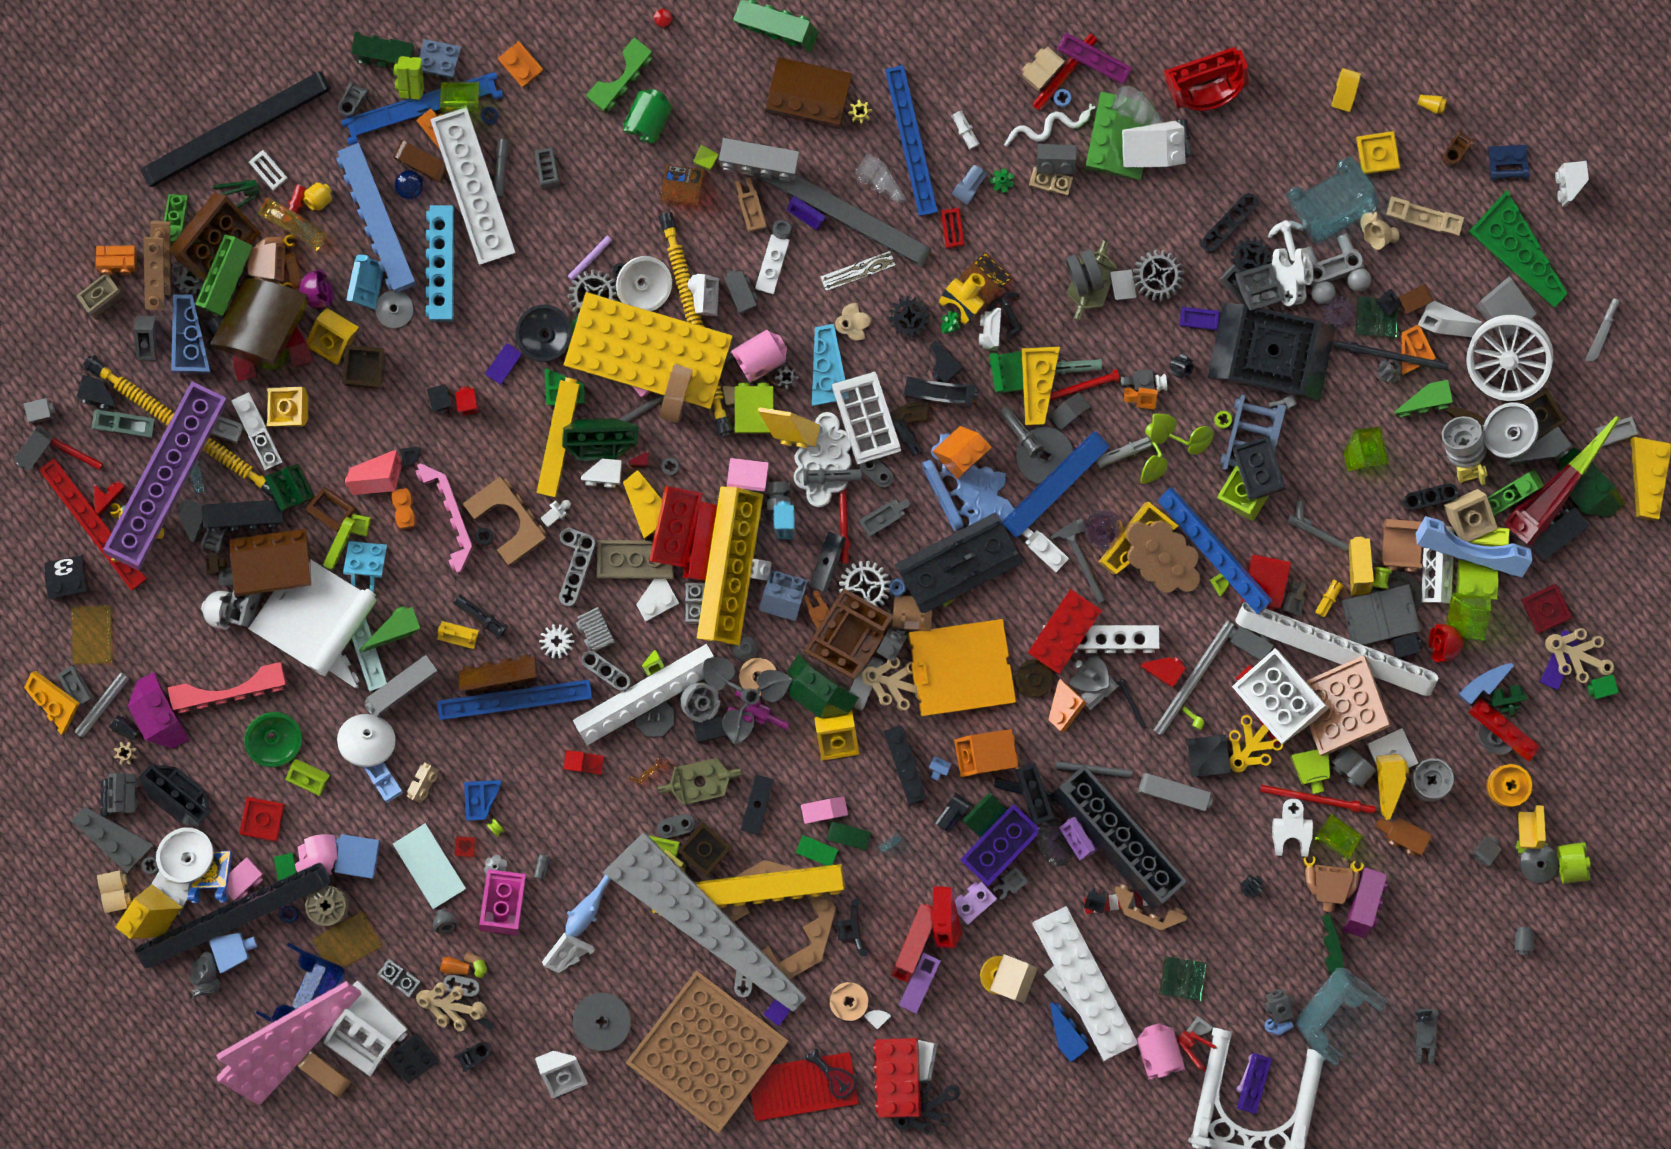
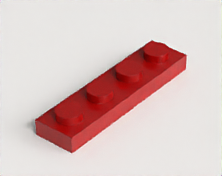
M1479 698L1469 711V714L1528 762L1540 746L1483 699Z

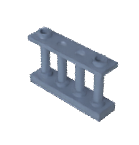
M1241 395L1240 399L1236 398L1233 410L1237 411L1226 454H1222L1220 465L1223 466L1222 471H1226L1228 465L1238 466L1236 459L1230 458L1232 447L1248 443L1235 439L1237 428L1269 436L1275 453L1286 409L1285 405L1278 404L1277 408L1269 409L1245 403V395ZM1245 410L1271 417L1270 419H1273L1272 427L1266 428L1239 421L1241 411Z

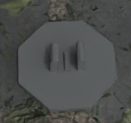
M664 701L636 717L635 725L647 737L663 736L674 725V709Z

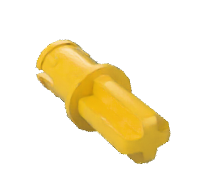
M1332 580L1327 592L1322 595L1323 599L1315 611L1317 615L1325 617L1332 604L1336 603L1335 599L1343 588L1340 582L1337 584L1336 580Z

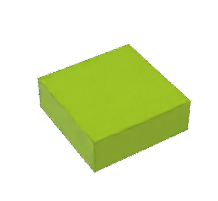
M352 514L351 519L356 522L351 534L367 537L371 518Z

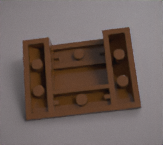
M843 588L805 648L804 653L854 680L867 667L879 648L891 624L893 615Z

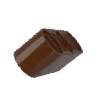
M402 140L393 155V158L438 183L442 182L447 173V168L443 161Z

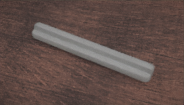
M120 673L77 727L75 730L77 735L84 737L127 683L129 680L128 676Z

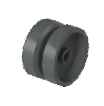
M1092 249L1081 252L1082 264L1075 254L1065 257L1078 297L1089 293L1087 281H1089L1094 291L1105 288L1102 272Z

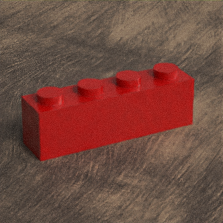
M705 502L700 504L687 568L684 567L683 578L706 582L718 506L716 504Z

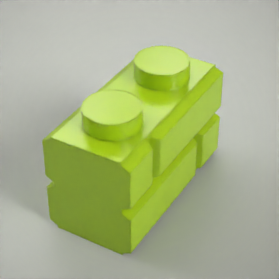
M399 57L398 64L394 65V75H397L395 90H399L400 98L409 99L411 97V99H421L424 91L422 59Z

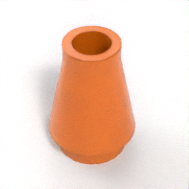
M443 956L440 972H444V975L468 974L469 964L451 956Z

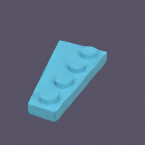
M834 324L815 327L812 406L837 402L832 384L845 381ZM848 391L842 393L844 400L849 399Z

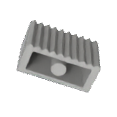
M598 607L577 617L579 621L576 622L580 633L584 632L587 637L584 642L588 650L592 649L593 652H597L615 643Z

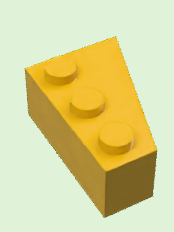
M637 470L623 481L643 538L646 540L655 533L662 499Z

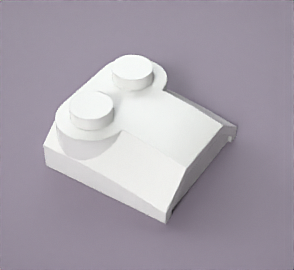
M706 274L693 275L688 281V288L693 294L695 313L717 316L719 278Z
M1001 308L985 311V315H981L980 326H984L983 334H979V345H982V349L998 350Z

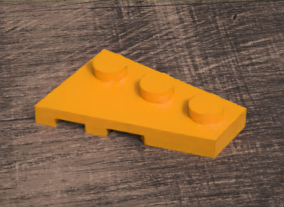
M37 671L31 672L24 688L37 705L43 707L48 714L47 718L57 725L58 732L61 735L65 734L80 703Z

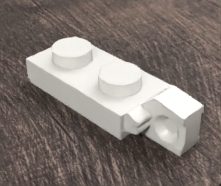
M1027 528L1022 533L1028 539L1025 542L1028 548L1055 573L1069 559L1038 530L1032 532Z

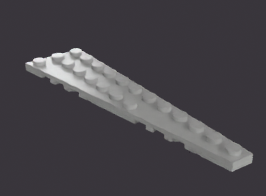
M645 832L602 872L791 1011H794L807 998Z

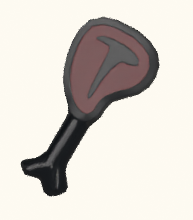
M814 1049L811 1054L805 1055L806 1061L815 1063L829 1079L830 1091L834 1097L843 1099L855 1089L857 1082L855 1077L842 1068L829 1067L819 1057L818 1049Z

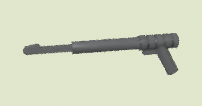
M1296 501V516L1294 517V515L1290 514L1287 523H1291V525L1299 529L1301 528L1302 531L1310 533L1345 552H1349V545L1315 528L1311 524L1312 521L1304 517L1303 501Z

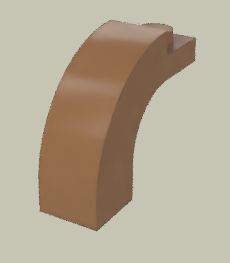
M674 364L663 399L660 418L672 423L680 422L693 369Z

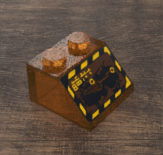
M986 252L975 260L959 277L962 283H965L972 273H978L984 277L985 285L977 296L985 302L986 306L1013 279Z

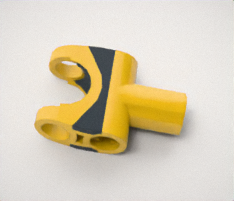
M972 273L965 283H962L956 277L943 292L939 304L942 306L947 303L957 305L962 315L960 322L965 325L985 304L977 296L985 285L984 277L978 273Z

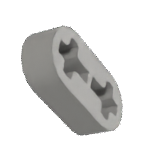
M736 971L734 991L740 997H747L752 991L753 982ZM743 980L746 981L745 986L749 988L745 992H741V988H738V986L742 985Z
M448 975L444 979L443 983L449 992L453 989L450 988L447 981L452 980V978H455V982L461 983L460 987L464 990L465 996L472 997L480 991V985L474 979L458 975ZM473 982L476 991L468 993L469 990L463 988V984L470 985Z

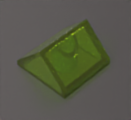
M441 82V112H453L467 107L468 112H480L479 82Z
M1330 814L1314 838L1344 860H1348L1361 840L1362 835L1333 814Z

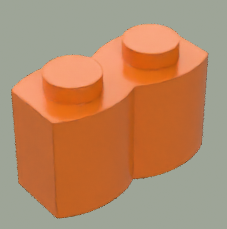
M407 488L393 491L392 502L396 508L395 520L401 530L415 528L417 520L412 510V494Z

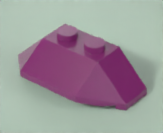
M155 672L139 679L134 687L128 708L144 739L172 749L190 740L176 712L172 710L171 703Z

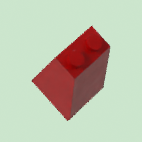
M1253 554L1250 557L1247 572L1273 600L1266 609L1275 612V610L1281 609L1291 562Z

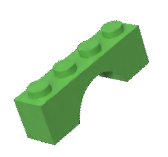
M635 37L622 51L626 60V68L623 75L618 80L610 83L598 81L586 95L587 100L604 113L614 108L617 103L615 100L618 96L622 97L627 92L628 84L631 81L635 82L641 74L639 71L642 67H647L653 59L651 57L652 51Z

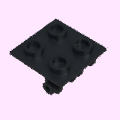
M415 1033L386 1055L408 1084L439 1061L419 1033Z

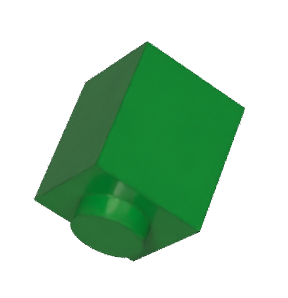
M1614 674L1588 681L1587 691L1590 697L1593 696V700L1619 693Z

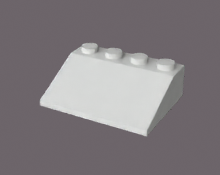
M1276 648L1232 686L1281 744L1309 726L1329 709Z

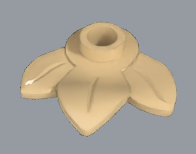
M851 303L843 308L842 316H839L835 321V328L839 333L847 334L852 340L865 339L863 329L870 325L872 318L866 313L859 312L858 303ZM842 322H847L848 327H844Z

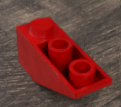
M933 887V933L937 947L955 948L962 936L952 887Z

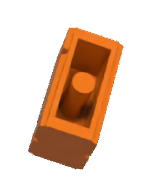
M135 245L96 246V269L98 273L108 276L112 275V272H120L121 275H131L132 272H137V249Z

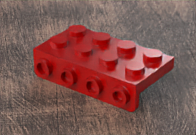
M919 1038L875 1039L876 1043L873 1045V1052L876 1055L874 1072L877 1074L875 1093L878 1100L875 1104V1110L878 1113V1117L921 1116Z

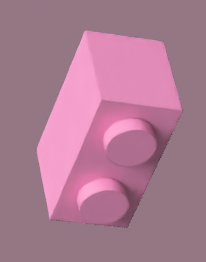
M246 857L229 873L227 892L234 901L249 894L248 889L252 886L254 888L263 881L261 877L265 874L250 858Z

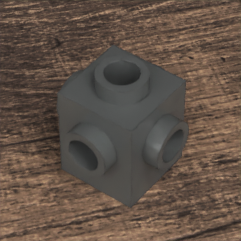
M1284 989L1274 990L1266 995L1267 1002L1264 1003L1268 1014L1271 1013L1275 1023L1294 1017L1291 1009L1294 1006L1291 995L1287 996Z

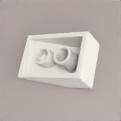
M1171 121L1122 130L1124 167H1168L1185 164L1184 127L1178 122Z

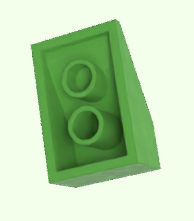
M406 606L396 609L392 616L359 649V652L362 653L414 635L420 629L413 607L407 609Z

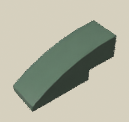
M94 410L91 429L152 438L154 419L118 412Z

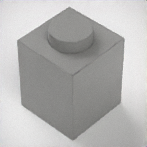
M47 398L24 403L27 420L30 424L54 419V404Z

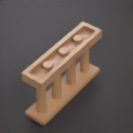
M151 221L150 237H144L145 309L165 310V295H171L172 293L171 253L168 251L171 247V222Z

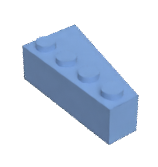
M173 294L172 373L210 374L193 295Z

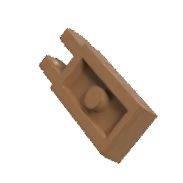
M751 177L746 178L750 192L745 194L742 192L741 183L735 181L748 233L767 228Z

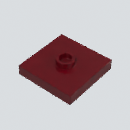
M1553 584L1521 599L1537 634L1573 618L1557 584Z

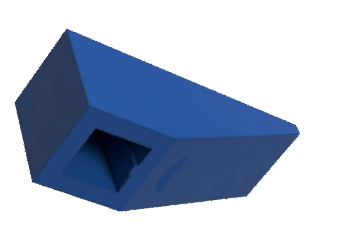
M1051 1002L1050 1009L1057 1045L1067 1059L1072 1062L1089 1048L1087 1046L1089 1041L1082 1033L1079 1035L1075 1031L1077 1026L1071 1018L1066 1019L1063 1016L1065 1011L1059 1003L1054 1004Z

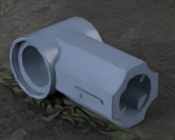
M973 165L963 181H960L955 187L952 195L968 205L976 194L977 188L987 176V173L980 167Z

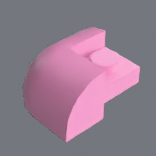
M323 834L304 839L305 843L298 847L300 861L295 864L297 872L316 863H322L329 876L332 875L331 870L334 861L338 860L335 835Z

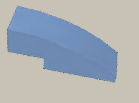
M1509 663L1485 672L1466 685L1457 696L1470 705L1481 692L1489 695L1514 665Z

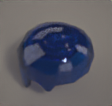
M410 169L402 171L395 179V191L401 198L414 199L423 190V178L417 171Z

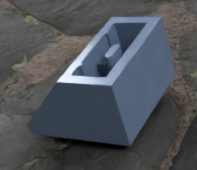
M771 570L759 611L796 621L808 580Z

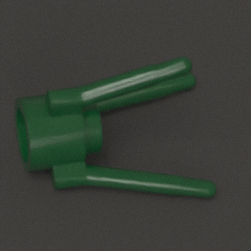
M255 179L212 186L213 189L241 186L240 188L220 193L222 195H231L243 191L245 197L249 196L236 205L238 209L248 202L257 199L256 195L260 194Z

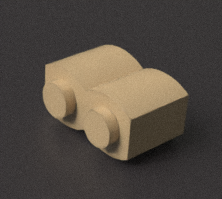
M1046 47L1045 50L1041 48L1034 56L1036 60L1032 64L1028 62L1022 69L1024 72L1022 78L1038 92L1065 62L1049 47Z
M122 870L97 875L104 912L109 913L127 909L132 899L130 892L127 893L125 885H128L126 873L123 874Z

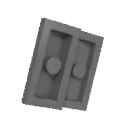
M1271 263L1235 274L1239 289L1249 310L1284 300L1280 281L1276 282Z

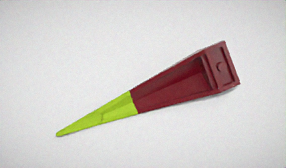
M1616 416L1565 468L1519 505L1504 525L1526 544L1532 546L1542 531L1545 532L1620 420V417Z

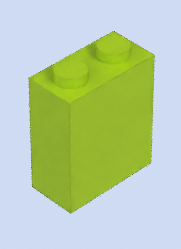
M738 383V386L734 387L735 434H771L758 410L759 408L773 410V386H769V383H758V386H750V383Z

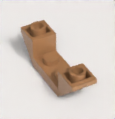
M1120 884V887H1114V892L1125 916L1158 930H1163L1187 919V916L1183 915L1185 911L1176 907L1173 910H1167L1163 922H1160V917L1150 914L1149 917L1143 915V910L1132 906L1131 909L1128 908L1134 893L1130 892V887Z

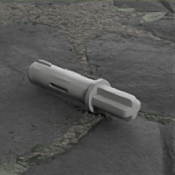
M1148 437L1133 443L1129 442L1126 446L1101 455L1096 461L1099 468H1102L1131 455L1136 456V453L1152 447V444Z

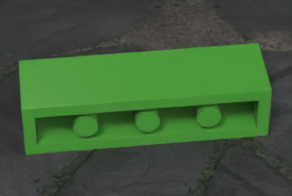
M224 235L195 305L211 313L223 316L228 308L231 295L235 291L237 281L243 272L246 260L250 256L252 245L236 237Z

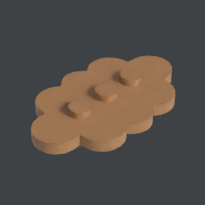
M1155 521L1150 526L1143 522H1134L1128 527L1126 538L1132 546L1128 551L1127 558L1132 566L1140 569V574L1144 579L1154 581L1155 587L1165 593L1172 592L1177 587L1189 592L1198 586L1200 576L1194 568L1198 562V552L1190 545H1186L1183 535L1178 532H1172L1170 525L1164 521Z

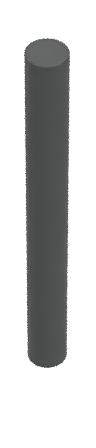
M1059 761L1055 763V769L1078 771L1084 766V764ZM1085 765L1091 773L1132 778V770Z

